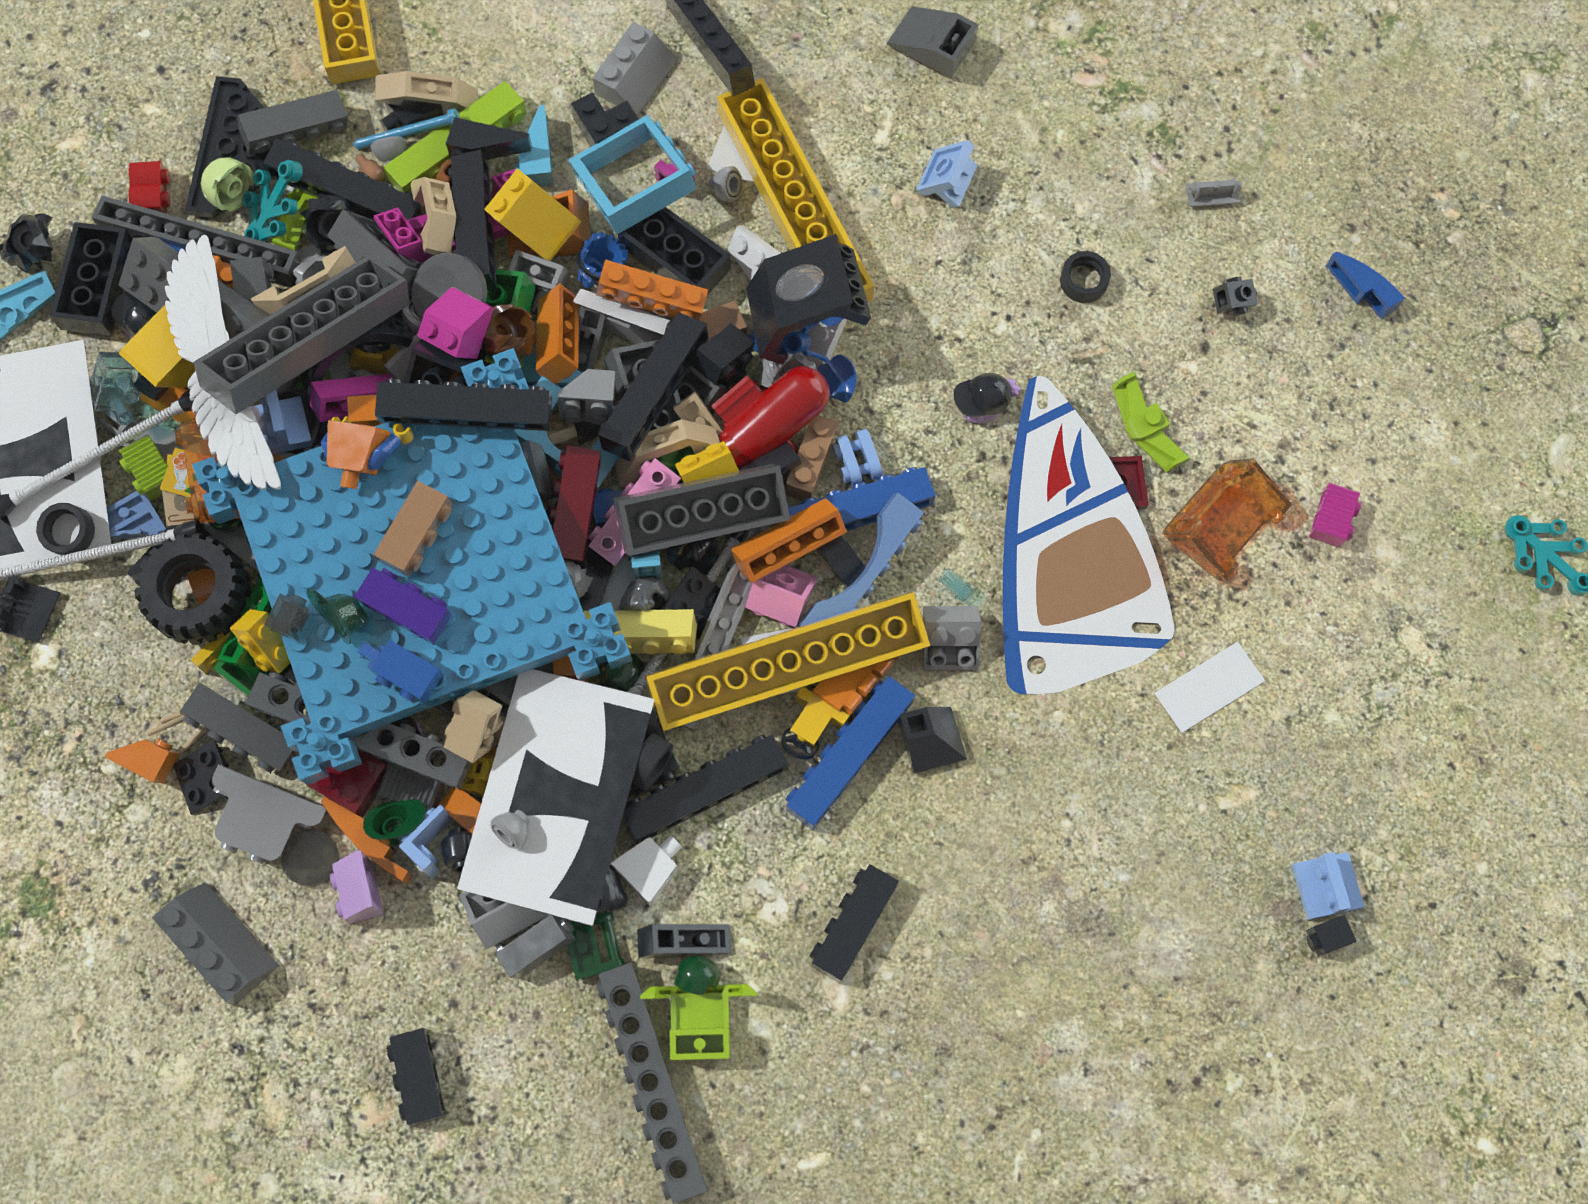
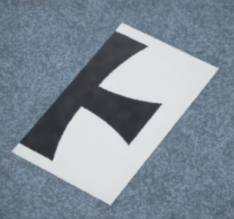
M84 340L0 356V495L15 490L18 491L27 485L29 486V484H32V482L39 478L41 479V477L57 470V468L60 469L66 463L72 462L75 458L97 448L98 441ZM99 457L39 492L30 495V497L24 498L23 502L18 504L9 515L0 519V568L3 569L60 556L45 549L39 542L36 533L37 521L41 513L56 503L73 504L86 510L92 517L95 533L87 549L111 544ZM63 514L55 521L52 528V536L56 543L69 545L76 539L80 526L76 516Z
M534 669L519 674L457 889L593 926L655 699ZM517 810H520L530 820L527 824V837L520 849H512L506 846L494 834L490 826V820L501 813H515Z

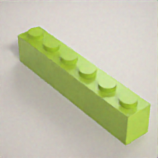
M506 81L459 113L461 119L506 129L513 124L519 123L527 115L524 100ZM451 125L437 128L383 166L388 180L397 190L403 193H412L411 183L413 180L423 177L436 180L441 165L448 159H451L446 147Z

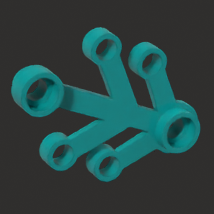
M286 160L280 163L278 167L280 177L271 195L270 173L261 169L255 171L253 180L256 185H260V198L255 192L246 191L243 194V205L249 209V226L245 230V237L267 243L268 238L274 236L283 237L285 235L286 225L284 222L273 220L270 222L269 227H266L269 219L283 215H294L297 212L298 205L293 199L284 198L280 205L277 204L288 183H296L301 179L303 170L299 162ZM259 202L261 203V214H260V216L258 215V205H259Z
M1521 515L1510 517L1505 523V533L1509 539L1514 541L1515 569L1523 573L1533 566V559L1527 555V543L1534 549L1537 576L1534 583L1537 589L1546 591L1554 584L1553 576L1548 573V561L1568 579L1567 588L1570 593L1575 596L1585 595L1588 592V574L1578 573L1556 553L1581 555L1588 549L1587 541L1581 537H1577L1572 541H1541L1535 534H1550L1553 537L1563 535L1567 531L1565 521L1555 519L1551 523H1531L1526 517ZM1516 524L1520 525L1523 531L1518 530ZM1554 525H1558L1561 528V532L1556 531ZM1575 543L1580 544L1582 550L1577 549ZM1520 560H1524L1527 563V567L1522 566ZM1541 578L1546 579L1548 585L1542 584ZM1579 579L1583 580L1586 586H1582L1579 583Z

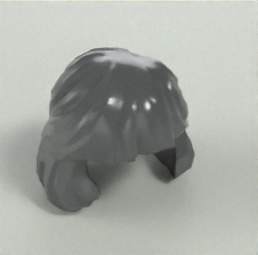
M649 576L640 577L632 581L620 600L619 609L642 611L662 609L670 598L669 589L660 579Z

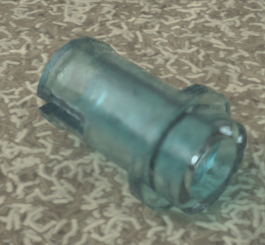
M947 568L942 573L944 577L940 576L938 578V581L955 595L954 598L956 600L960 599L963 602L973 592L971 584L969 582L965 583L951 568Z

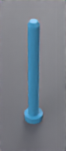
M455 108L449 109L447 114L357 139L354 141V147L360 150L370 147L378 139L393 136L407 137L446 125L452 126L454 117L460 118Z

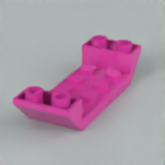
M515 169L492 176L491 200L515 172ZM395 208L374 215V220L397 253L420 263H424L432 256H435L424 252L421 240V233L428 219L427 214L407 220L399 208ZM493 218L494 239L512 233ZM454 240L452 243L451 253H453V250H456V244L454 243Z

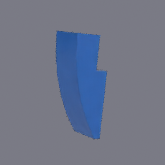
M1336 251L1326 264V267L1353 301L1359 304L1366 300L1380 319L1397 310L1405 299L1396 287L1381 274L1348 255Z

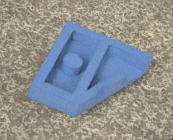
M135 491L107 507L111 540L146 537L163 533L167 529L146 494L140 496Z

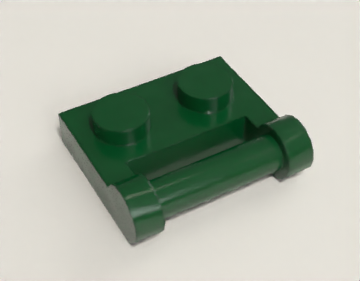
M613 912L595 915L593 926L600 924L602 926L610 962L603 964L593 926L578 921L570 922L574 928L572 934L576 940L569 944L567 948L576 981L598 976L600 973L626 964L625 958H621L612 921L615 919Z

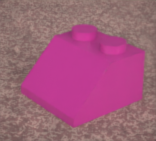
M451 287L425 310L417 337L454 357L477 359L494 308L455 287Z

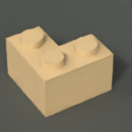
M474 690L463 697L460 696L452 708L454 712L453 719L445 730L447 738L444 748L471 763L478 760L499 744L506 720L504 716L500 715L502 705Z

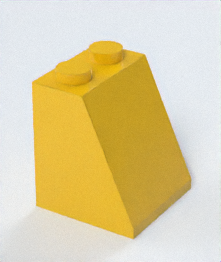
M518 168L484 209L505 228L548 261H551L582 222Z
M164 305L120 350L119 354L155 387L188 388V380L196 371L194 363L179 355L178 350L180 349L177 348L174 342L176 337L170 331V326L172 325L168 321V312L166 305Z

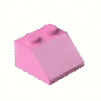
M785 565L753 582L745 608L752 610L757 615L776 619L783 625L796 627L805 612L818 577Z

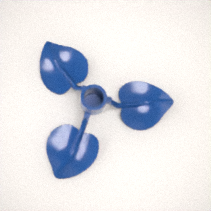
M823 282L816 285L809 292L807 297L814 294L820 288ZM830 317L821 322L827 326H834L844 318ZM819 322L803 327L800 331L790 332L785 335L783 347L788 353L796 354L802 352L804 356L809 355L825 362V364L817 368V371L824 376L829 384L830 398L837 399L843 403L848 402L855 391L857 381L853 363L844 355L839 354L829 360L828 357L809 350L811 338L808 331L818 325ZM753 329L747 336L755 342L753 349L758 353Z

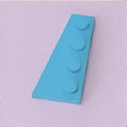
M45 270L0 290V341L54 300L56 290Z

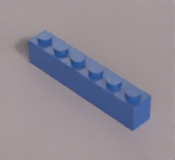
M911 467L904 470L900 475L893 477L892 475H885L870 484L866 482L858 483L847 491H832L824 498L817 500L816 498L806 499L800 505L788 506V511L791 517L826 498L839 510L846 530L850 531L876 523L877 515L893 494L900 493L919 509L934 505L936 495L926 468L917 469V467Z
M888 676L884 682L879 680L870 692L873 695L867 703L861 702L854 712L856 718L851 724L846 722L837 733L839 737L837 742L833 746L830 743L826 746L820 755L822 761L817 767L812 765L803 776L805 782L799 789L794 787L785 800L788 802L786 811L812 831L898 723L899 715L906 713L913 704L916 695L892 677Z

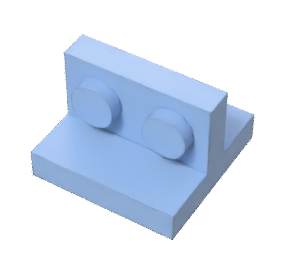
M969 140L935 149L916 191L922 196L936 193L952 208L959 207L978 166L970 158L975 146Z
M274 390L266 395V398L261 399L262 404L250 406L272 455L313 446L301 396L278 400L277 392Z
M1335 852L1325 853L1316 859L1291 865L1307 920L1365 907L1349 852L1335 854Z

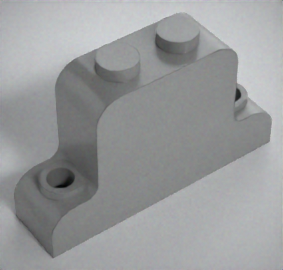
M218 764L212 778L213 785L215 786L213 791L229 797L215 828V836L222 842L220 847L236 853L238 849L248 852L247 858L261 864L265 860H275L281 855L295 824L311 829L312 826L321 822L326 811L324 806Z

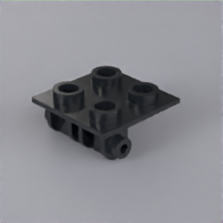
M691 566L662 610L693 609L697 623L696 638L700 639L721 589L694 566Z
M12 575L11 578L7 579L2 594H0V631L39 643L60 596V592L24 582L21 577Z
M214 740L209 741L177 761L173 766L191 815L224 796L213 791L215 786L213 785L212 778L218 764L227 768L229 764L224 758L223 748L219 747L218 743Z

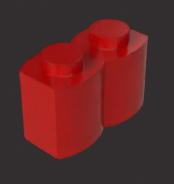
M161 161L129 163V203L167 214V207L171 206L169 192L166 190L167 184L171 182L169 169L165 168Z

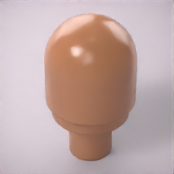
M362 153L355 158V161L360 166V172L367 174L371 179L380 183L384 182L385 173L376 161L368 160Z

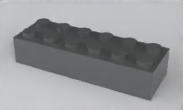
M775 464L613 498L624 553L629 556L790 520L781 469L779 465Z

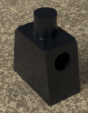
M403 99L401 105L386 104L389 114L382 118L380 123L385 131H389L399 126L403 127L443 116L444 113L440 104Z

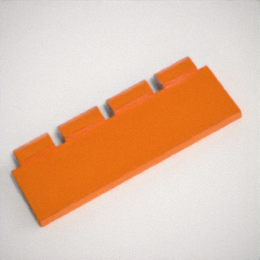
M900 656L822 680L812 693L838 712L842 709L846 713L852 714L862 702V697L868 695L879 681L878 678H882L894 664V660H897Z

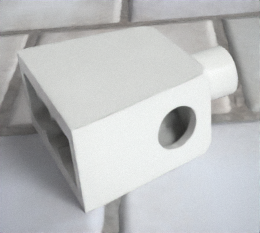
M671 835L660 846L649 837L614 860L611 865L635 892L651 906L677 872L678 867L671 858L682 847Z

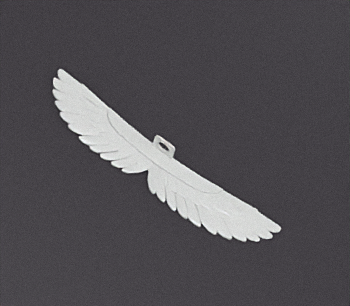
M207 235L201 236L197 245L194 240L188 242L186 252L184 249H180L178 261L175 259L172 261L173 273L171 271L167 272L169 286H165L166 295L170 300L165 301L168 321L172 325L170 326V331L176 337L174 342L177 348L180 349L178 350L179 355L192 363L230 340L223 320L215 259L212 256ZM195 371L188 380V388L191 389L190 400L193 401V413H197L196 422L200 427L202 438L204 440L209 438L208 446L211 454L216 453L221 467L224 468L227 465L230 473L235 478L239 473L242 481L247 485L251 484L252 479L253 484L259 489L266 490V483L276 490L281 489V482L274 465L273 456L251 407L249 406L238 414H234L199 386Z

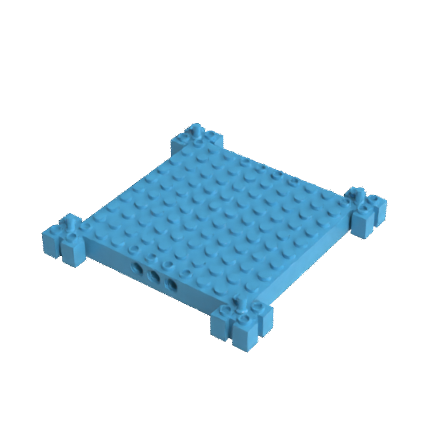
M514 348L493 355L495 363L486 367L482 360L461 367L468 386H472L473 383H483L491 388H500V385L504 384L514 385L517 389L529 388ZM383 423L375 427L394 434L393 427L397 423ZM402 424L404 431L408 427L411 428L414 435L413 440L408 444H401L378 469L376 475L360 473L357 490L340 487L343 470L328 467L322 446L274 463L281 482V489L278 490L270 487L267 483L266 490L259 489L253 484L252 479L251 484L247 485L242 481L239 473L236 478L233 477L228 466L221 467L214 456L192 464L198 484L207 492L202 496L209 516L218 524L241 517L311 721L310 723L306 719L300 718L281 726L288 748L300 754L292 758L298 779L308 785L329 777L326 768L331 766L342 772L362 764L355 742L350 738L466 695L472 690L482 689L566 656H569L579 681L600 674L598 665L609 662L611 669L632 662L623 634L613 635L614 632L621 629L611 602L590 609L589 612L592 618L586 620L515 429ZM418 480L448 496L452 503V512L445 523L441 522L436 530L438 535L433 545L426 547L422 554L423 561L416 572L412 571L411 575L407 577L380 563L373 554ZM372 567L380 572L385 568L398 576L396 581L405 586L410 582L422 589L421 595L431 600L432 596H435L448 604L446 609L452 616L434 645L365 607L354 598V595ZM390 639L437 667L444 675L425 704L419 700H416L413 704L399 695L402 691L392 685L388 689L374 680L377 675L367 667L370 660L358 653L362 644L365 642L378 650L381 645L385 646Z

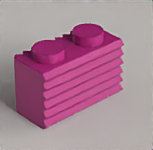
M1329 482L1323 489L1309 537L1326 544L1335 545L1336 547H1340L1345 541H1350L1355 526L1351 525L1352 519L1357 517L1362 502L1358 501L1360 493Z

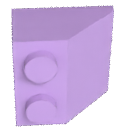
M359 850L332 864L334 873L330 874V880L333 890H338L340 900L336 901V908L340 918L344 917L346 922L352 924L384 915L372 861L369 857Z

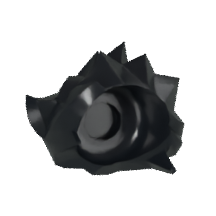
M318 194V198H309V208L300 213L306 220L301 231L307 235V238L314 244L316 249H320L321 255L328 256L337 251L334 247L335 243L327 235L343 209L352 212L350 204L342 196Z
M44 213L36 215L22 214L19 216L15 223L10 224L7 237L0 244V258L10 266H17L25 273H28L30 268L42 270V260L52 262L51 251L54 248L49 238L48 226L53 217Z

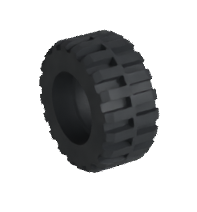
M185 533L177 535V540L172 541L168 538L162 541L163 546L157 549L154 547L149 552L152 556L148 561L143 559L140 568L143 569L142 573L136 574L135 583L139 588H136L134 592L135 598L139 601L137 606L140 612L163 635L169 639L173 638L179 643L186 644L189 641L192 645H200L203 643V639L210 643L218 640L217 635L220 633L227 635L231 632L229 627L234 622H237L240 613L245 607L246 597H249L251 594V586L248 584L250 577L244 569L245 565L229 547L212 536L205 537L201 533H193L190 538ZM201 568L212 569L215 572V586L209 598L203 604L193 609H175L172 604V594L180 578L192 570Z

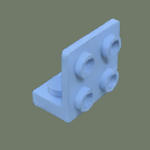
M441 805L436 809L433 807L427 811L423 822L412 833L403 836L401 839L403 843L399 846L432 880L440 872L435 866L438 860L425 847L452 821L448 812Z

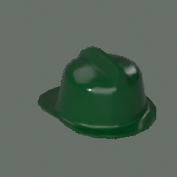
M418 799L382 803L368 812L363 822V829L365 834L371 839L380 840L385 845H400L403 843L401 841L402 837L415 831L422 823L426 815V807Z

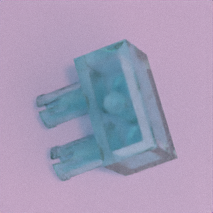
M119 352L98 353L90 380V390L94 411L113 412L120 425H127L133 421L132 417H134L128 405L139 401V396H141L134 384L140 377V372L127 362Z

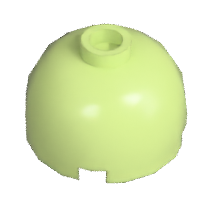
M230 157L218 158L205 168L201 179V189L206 199L213 206L222 211H235L242 207V197L248 191L249 185L254 186V174L249 166Z

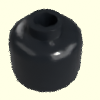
M465 828L450 830L448 835L441 841L440 846L444 864L448 868H452L454 872H462L473 834L470 831H465Z

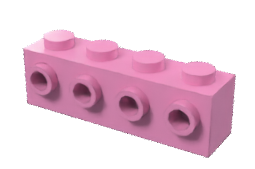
M654 458L651 463L647 460L638 471V474L641 476L635 485L630 482L621 495L625 496L676 485L681 481V477ZM613 505L605 515L608 521L602 528L597 526L588 539L592 541L589 545L590 548L614 566H617L626 553H624L615 506Z

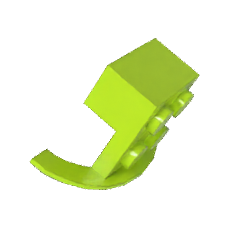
M748 984L717 985L715 990L710 985L703 995L687 993L680 990L677 986L649 987L640 996V999L670 998V1060L730 1058L729 996H757V992Z

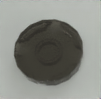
M307 829L296 833L287 841L282 851L281 864L284 873L291 881L301 886L315 887L324 884L330 879V874L334 873L332 864L339 861L340 853L337 844L328 834L320 830Z

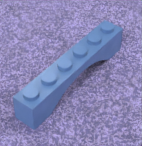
M900 493L893 494L877 515L876 543L864 571L853 584L841 593L826 600L813 603L798 623V626H804L858 609L856 605L862 597L866 599L873 591L875 586L872 583L876 577H882L891 566L888 561L892 555H898L907 543L904 539L909 532L914 534L923 522L920 517L924 512Z

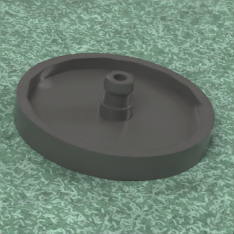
M441 253L426 260L417 271L412 286L413 304L419 317L423 319L425 310L451 287H455L486 303L487 285L480 268L471 259L454 253Z

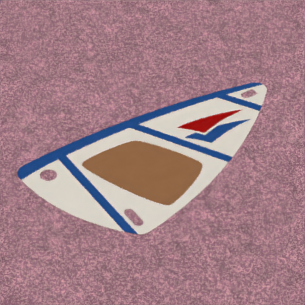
M1043 376L1033 377L1028 382L1013 453L1004 534L1002 605L1006 680L1008 686L1019 694L1061 692L1141 663L1168 643L1175 631L1167 592L1154 550L1139 513L1122 479L1080 415L1053 383ZM1037 391L1048 392V405L1045 409H1040L1037 406ZM1135 622L1157 623L1161 626V631L1158 634L1135 633L1132 630V624ZM1040 656L1044 659L1046 668L1041 674H1033L1028 670L1027 661L1030 657Z

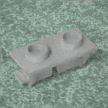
M1235 178L1224 181H1195L1194 183H1186L1189 207L1240 203L1238 191H1241L1242 184L1241 181H1237Z

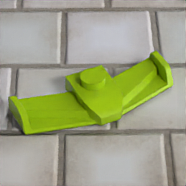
M295 188L292 192H289L286 198L297 202V212L294 215L279 217V221L284 222L286 225V233L283 237L274 236L272 243L297 251L303 234L301 229L306 223L305 218L300 213L309 208V198L317 197Z
M1134 371L1118 379L1112 385L1125 426L1124 430L1131 441H1134L1167 473L1188 462L1191 457L1185 454L1162 432L1169 428L1170 422L1157 402L1146 407L1136 377L1137 375Z

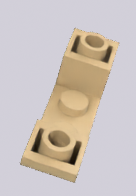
M411 71L382 74L375 77V102L401 105L403 99L451 105V109L455 108L460 113L477 101L478 89L455 77Z
M427 177L413 180L411 183L413 199L425 205L428 218L421 233L424 252L432 255L451 253L456 212L450 184Z
M344 246L322 258L324 270L281 294L274 285L254 296L251 300L255 306L271 315L356 262Z
M681 419L649 431L631 461L619 457L614 464L620 486L638 481L641 477L638 471L643 466L642 463L647 460H652L690 445L694 454L704 451L711 444L720 443L715 427Z

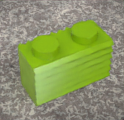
M147 434L120 449L119 452L123 459L119 460L127 474L133 473L136 480L132 483L140 496L146 494L152 501L163 495L160 487L168 465L155 442Z

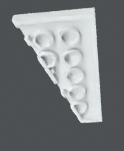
M744 226L736 227L728 250L750 281L764 259L781 253ZM802 269L790 274L781 282L777 295L786 301L802 300L807 298L809 292L821 281ZM843 319L834 326H827L820 321L818 325L808 331L811 338L809 350L826 356L830 360L847 319ZM809 355L806 356L807 360L813 361L816 364V370L820 365L825 364L820 359Z

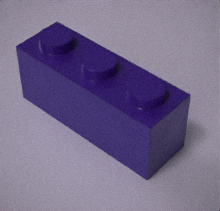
M372 567L354 595V598L365 607L434 645L452 616L446 609L448 604L435 596H432L431 600L421 595L423 590L410 582L406 586L396 581L398 579L397 575L385 568L380 572Z

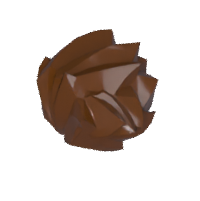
M513 304L493 307L494 310L482 343L485 353L493 358L495 354L514 348L518 359L531 355L532 347L537 343L536 330L534 329L535 323L530 319L532 316L522 307L513 306Z

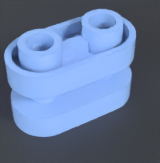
M867 429L856 431V440L850 442L847 435L835 438L836 443L832 444L836 460L841 459L843 465L840 468L844 483L849 482L851 487L862 483V475L868 474L872 481L883 476L877 453ZM860 450L864 464L858 465L854 452Z

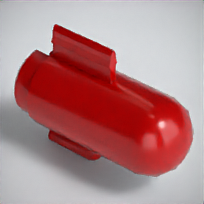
M798 366L787 371L763 393L746 376L717 400L711 407L725 421L723 424L725 429L718 435L719 441H724L738 470L786 441L798 454V448L790 439L817 417L828 405L830 398L829 384L816 369Z

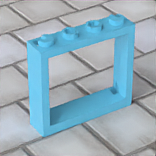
M648 115L568 159L577 179L616 235L698 189L693 179L696 173L690 163L685 164L686 160L679 149L674 150L676 148L670 136L664 137L665 133L658 121L654 123ZM654 139L677 171L614 207L591 173Z

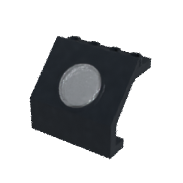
M836 234L764 259L746 288L759 358L784 365L788 358L787 351L783 347V339L788 333L830 317H841L865 326L871 319L854 249L845 244H838Z

